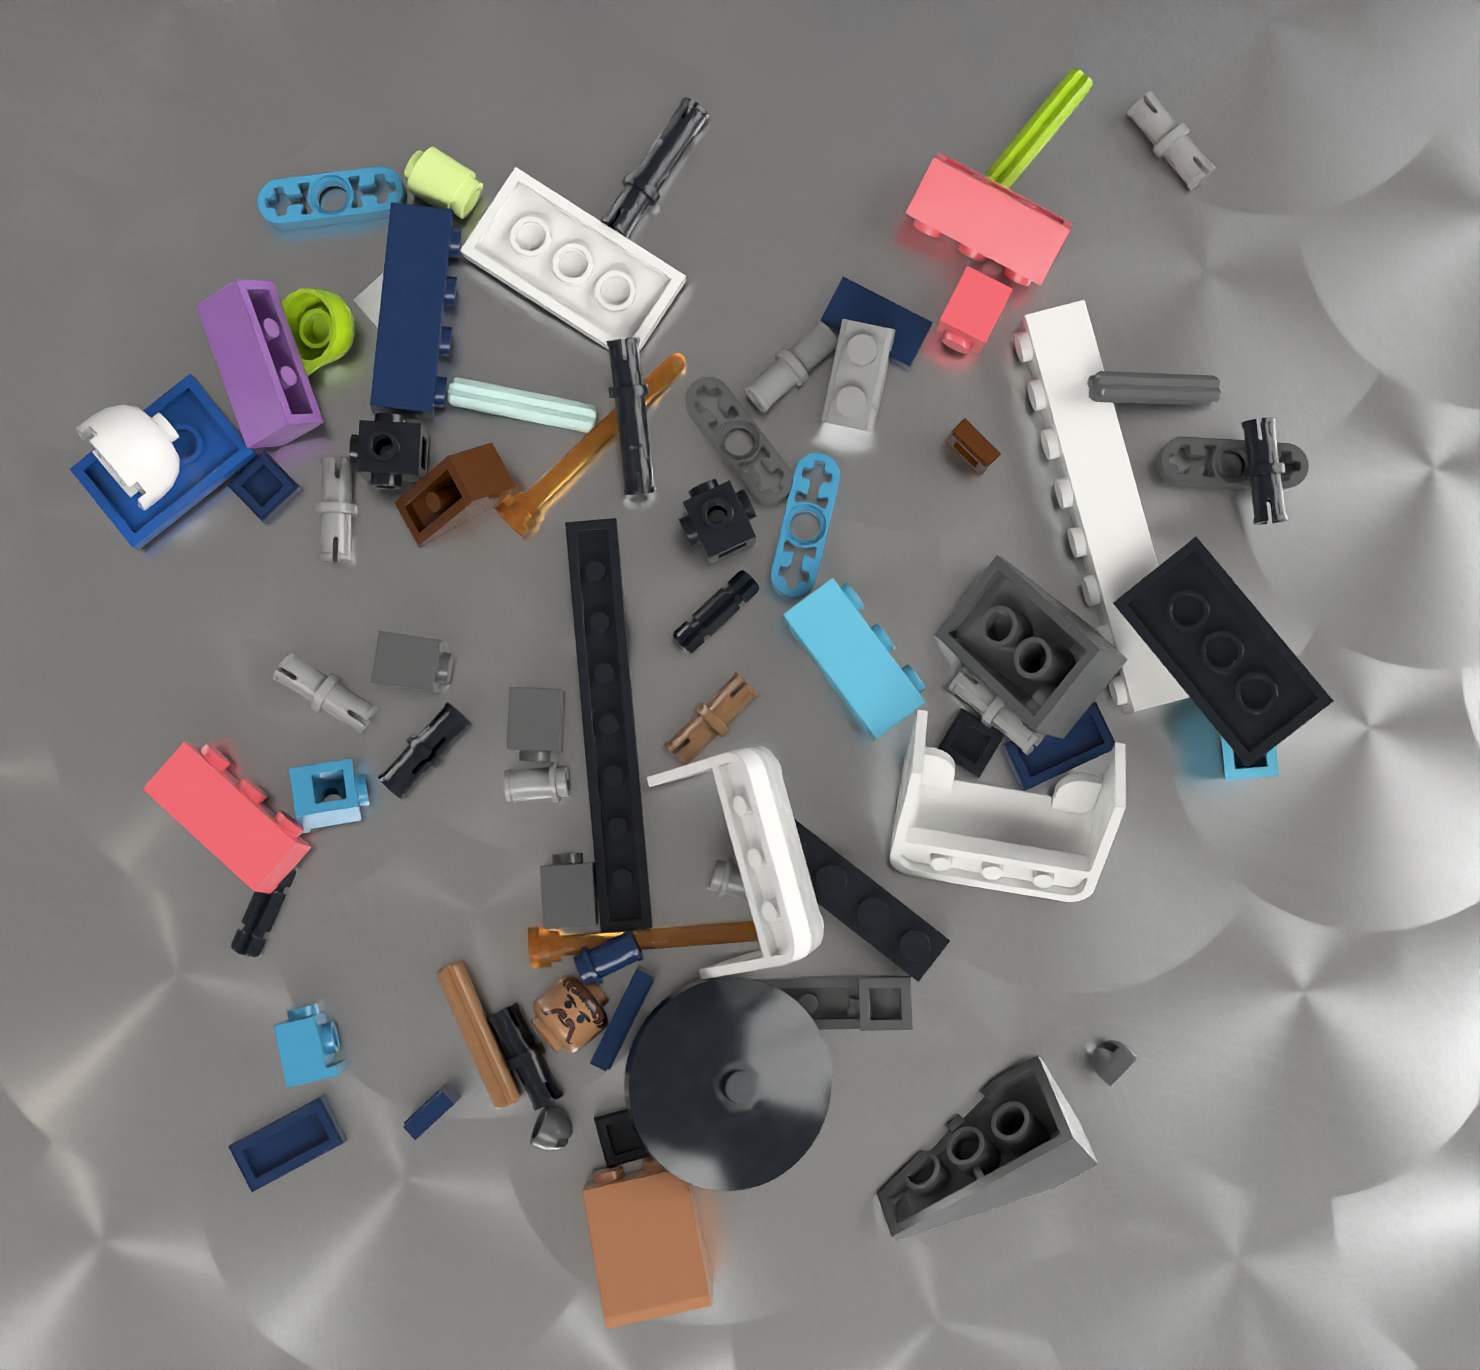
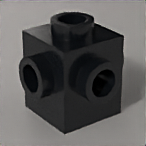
M393 413L375 414L374 421L359 420V435L352 434L350 438V464L357 465L356 472L365 480H371L370 486L373 488L396 490L401 489L402 482L420 481L427 474L429 432L422 423L405 422V416ZM392 448L387 455H384L388 449Z
M712 479L688 491L691 498L683 501L686 516L678 520L690 546L692 547L700 543L709 564L756 543V535L749 520L756 517V513L744 489L735 492L730 480L719 485L716 479ZM714 513H721L726 517L721 523H713L708 518Z

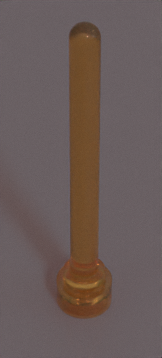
M673 353L669 355L643 380V383H648L649 394L644 395L645 405L649 404L685 369L686 359L682 354ZM616 407L526 493L523 494L519 491L514 497L509 494L494 508L500 517L520 537L523 538L537 525L534 519L541 514L538 508L618 433Z
M754 921L632 930L641 950L759 941ZM543 926L529 927L528 949L530 968L552 967V962L562 961V956L579 955L582 953V947L594 948L625 933V931L560 935V930L550 931V929H543Z

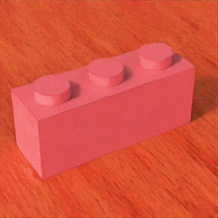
M941 152L933 158L906 211V214L915 218L913 226L921 232L934 238H940L942 233L960 242L957 247L960 252L979 262H984L986 257L1004 266L1002 273L1024 286H1029L1031 281L1041 286L1074 224Z
M183 742L146 784L143 790L253 891L271 894L310 850L311 846L299 836L304 831V828L298 825L297 821L286 812L280 810L275 814L263 803L267 797L266 793L251 780L243 776L239 781L227 771L226 768L231 762L216 748L207 743L201 748Z

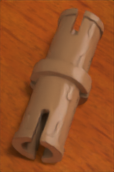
M737 672L732 675L733 677L705 705L700 702L694 708L697 713L664 744L676 755L690 741L676 756L684 765L690 764L718 734L723 737L729 731L726 726L754 698L759 696L758 692L749 683L747 684L745 679Z

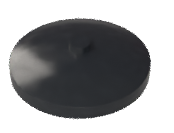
M720 976L699 980L678 989L665 998L653 1009L638 1030L627 1057L624 1076V1096L628 1117L638 1140L646 1152L663 1169L691 1185L715 1191H739L758 1187L774 1180L792 1168L812 1146L823 1126L829 1108L832 1087L831 1064L825 1041L816 1023L803 1006L790 995L770 984L737 976Z

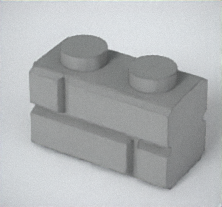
M842 319L821 422L868 432L875 430L895 329Z

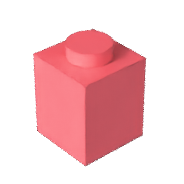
M967 266L938 322L935 332L942 335V342L955 351L968 354L972 350L980 354L1013 289Z

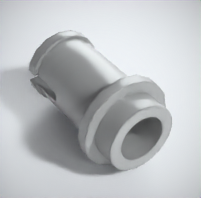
M557 761L550 762L549 767L512 771L509 769L504 771V791L508 803L517 800L552 797L553 802H560L561 797L570 796L571 787L567 765L558 766Z
M728 858L727 862L717 860L709 889L717 891V897L723 898L724 894L748 901L739 866L733 864L734 859Z

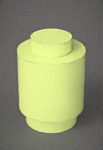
M434 146L428 148L425 152L421 150L415 152L404 171V176L408 178V191L435 208L453 210V215L455 214L461 219L470 214L483 191V184L475 179V172Z

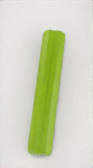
M1078 68L1071 69L984 176L1009 189L1090 91L1093 83L1090 77Z

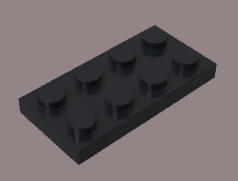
M1197 536L1113 602L1114 606L1247 768L1334 702Z

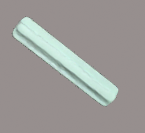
M459 377L452 378L448 389V402L455 407L586 433L593 432L596 425L597 407L590 403Z

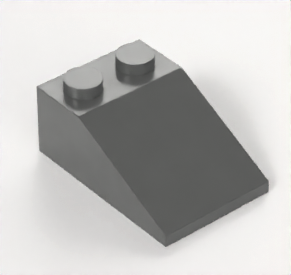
M996 555L935 634L1034 731L1061 739L1065 738L1128 660L1091 625L999 555Z

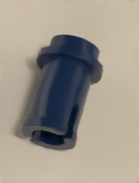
M631 929L594 948L589 949L587 946L581 948L582 953L574 956L577 970L586 985L593 982L600 985L604 983L603 977L644 959L639 943Z

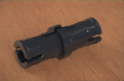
M1273 417L1261 418L1262 440L1258 437L1256 419L1241 423L1248 460V467L1243 469L1244 479L1250 480L1254 525L1268 524L1267 503H1270L1272 524L1288 520L1285 512L1281 476L1286 473L1285 463L1279 462L1275 431L1276 420Z
M446 702L442 710L418 736L413 733L406 740L409 744L407 748L377 778L394 795L403 800L407 792L431 766L437 768L444 761L441 758L442 754L472 723L452 704Z
M516 1002L489 1016L487 1019L489 1023L491 1022L509 1057L505 1063L509 1071L515 1069L534 1111L554 1102V1099L561 1098L564 1093L560 1090L543 1056L546 1049L542 1042L536 1043L519 1009L518 1003Z

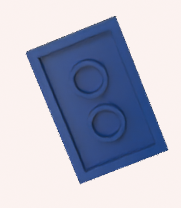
M191 373L143 410L151 418L158 412L161 413L179 435V438L172 442L180 458L179 474L172 488L147 510H142L138 506V499L143 495L137 492L130 497L92 451L70 468L71 472L131 547L136 550H140L258 456L253 448L246 447L242 434Z

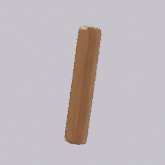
M457 961L439 969L436 977L496 1109H503L516 1103L521 1098V1092L512 1072L509 1071L505 1063L506 1058L464 964L461 961Z

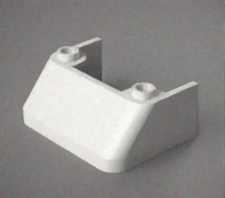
M917 709L904 760L891 840V865L900 873L909 876L1058 901L1075 902L1089 897L1095 890L1126 809V744L1115 742L1103 776L1084 772L1068 775L1057 783L1053 796L954 780L955 762L948 753L937 748L925 747L928 711Z
M761 746L738 749L647 777L649 787L713 771L761 949L699 969L701 980L786 965L803 959L821 944L824 932L823 918L818 908L788 799L781 765L769 749Z

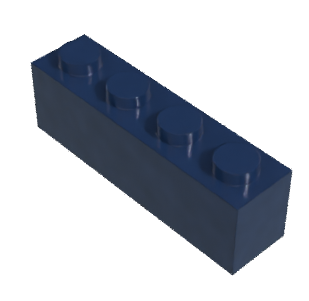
M391 202L370 399L372 414L393 413L403 415L406 418L433 421L435 407H445L447 377L438 376L440 357H450L452 327L443 326L445 307H455L457 277L448 276L450 257L460 258L462 227L453 226V210Z

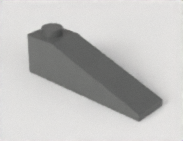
M1038 1055L991 1081L981 1091L985 1097L964 1118L958 1114L947 1125L951 1130L930 1151H920L877 1194L890 1235L895 1241L1052 1190L1098 1165L1080 1121L1043 1060Z

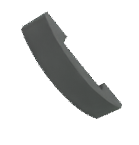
M911 976L752 978L770 984L794 998L812 1017L819 1030H913Z

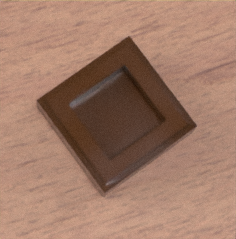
M966 418L951 431L947 438V443L978 474L981 473L983 475L1001 455Z

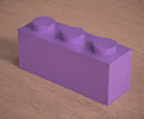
M236 279L196 305L247 448L284 446L324 423L273 280Z

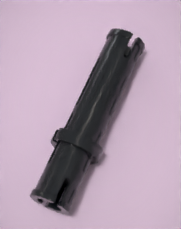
M682 98L679 107L635 172L627 173L622 181V184H624L623 190L606 215L600 220L615 231H619L626 238L630 237L631 231L648 206L656 205L661 197L658 191L703 124L710 118L708 111L699 103L695 102L691 108L692 99Z
M640 337L625 339L627 360L623 359L621 339L608 340L606 342L609 348L613 387H608L609 398H615L625 488L623 489L624 495H637L636 473H640L642 494L656 492L644 396L649 394L648 383H643L639 348Z

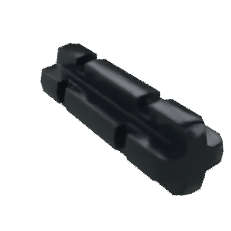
M744 570L736 573L727 582L729 586L725 590L721 587L692 614L694 619L690 623L685 621L674 631L673 638L675 642L685 652L690 654L698 649L705 642L703 638L707 634L713 635L740 609L739 604L742 601L747 603L758 593L759 585L749 573Z
M295 867L271 894L254 891L241 920L245 925L242 930L237 929L232 940V950L249 958H257L260 955L266 942L263 935L265 932L270 933L286 897L283 890L285 887L290 888L297 873Z

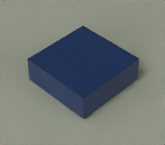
M265 450L227 485L265 524L302 490Z
M444 1084L404 1122L403 1128L416 1140L461 1097L449 1084L447 1086Z

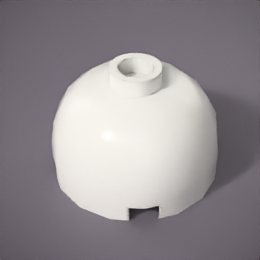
M128 405L112 406L92 415L75 428L83 441L91 434L93 435V438L89 441L96 449L92 453L130 497L137 492L143 495L138 499V506L145 511L156 503L174 485L179 474L180 458L172 442L178 439L179 435L161 413L158 412L151 418L138 407Z

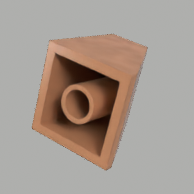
M652 1158L643 1162L644 1169L624 1173L623 1166H614L592 1173L593 1180L586 1181L583 1188L606 1329L712 1306L713 1279L693 1186L663 1169Z

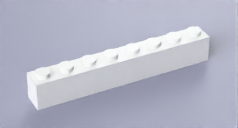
M1085 300L1027 314L1018 326L1019 332L1014 333V342L1021 363L1028 361L1033 380L1027 383L1031 405L1034 411L1041 410L1046 426L1045 430H1041L1044 453L1048 460L1055 459L1060 478L1054 480L1056 497L1062 509L1068 508L1073 527L1068 528L1070 548L1075 558L1082 557L1087 576L1081 578L1083 595L1089 607L1095 606L1100 626H1096L1095 630L1128 659L1108 683L1112 699L1116 706H1123L1125 714L1189 698L1188 694L1113 604L1114 601L1156 569L1158 562L1113 402H1095L1088 396V378L1091 375H1096L1099 371H1104Z

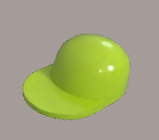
M300 288L281 301L307 377L322 365L330 364L342 358L350 350L355 337V320L350 307L339 295L328 289Z

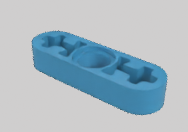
M377 166L275 179L269 181L261 188L257 198V205L261 215L273 228L288 231L389 218L391 202L406 204L407 190L396 171L389 167ZM386 181L390 189L396 190L387 195V202L379 203L375 195L360 196L363 206L357 207L358 199L352 185L359 184L360 190L365 194L378 191V183ZM330 186H338L346 191V202L336 211H326L319 204L321 193ZM308 190V201L313 213L307 214L303 204H294L287 206V215L280 216L275 208H271V205L278 204L279 195L286 194L291 202L306 201L302 192Z
M810 453L804 456L798 462L794 471L770 575L774 590L786 599L795 600L805 597L811 592L817 579L840 481V470L833 458L824 453ZM814 465L823 466L824 475L831 478L830 483H822L820 485L816 500L818 502L826 501V509H822L811 502H795L797 494L805 499L807 498L810 480L802 477L803 471L812 472ZM802 512L813 514L820 524L818 535L811 540L796 538L790 529V522L795 515ZM785 543L802 551L815 550L813 559L805 554L803 555L800 570L801 573L808 575V581L798 582L796 589L787 588L786 578L779 576L780 569L787 570L790 568L794 554L791 551H783Z

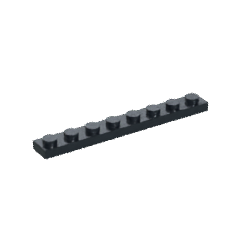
M617 518L565 522L601 933L627 931L629 929L653 928L618 522Z

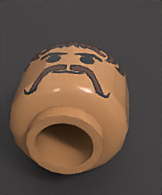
M565 975L534 1001L533 1009L536 1016L531 1020V1023L556 1053L562 1048L567 1052L576 1053L608 1026V1016L603 1007L610 1001L595 982L586 985L574 976Z

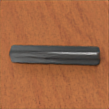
M1099 371L1096 375H1091L1087 381L1089 387L1088 396L1095 402L1210 405L1212 402L1219 401L1222 395L1219 389L1220 380L1213 375Z

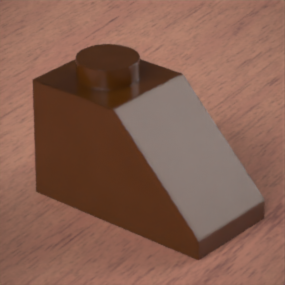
M491 442L447 456L394 503L418 546H421L489 510L516 488V485Z

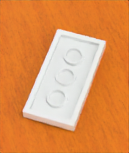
M517 167L514 168L460 250L464 258L609 350L606 341L621 339L624 360H627L625 339L640 337L639 348L641 350L686 282L684 274Z

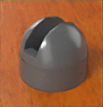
M1108 1040L1102 1042L1100 1047L1094 1051L1092 1056L1093 1068L1098 1076L1111 1086L1135 1062L1138 1056L1120 1041Z
M549 1105L543 1107L534 1124L530 1144L551 1151L564 1148L568 1143V1138L574 1132L569 1116Z

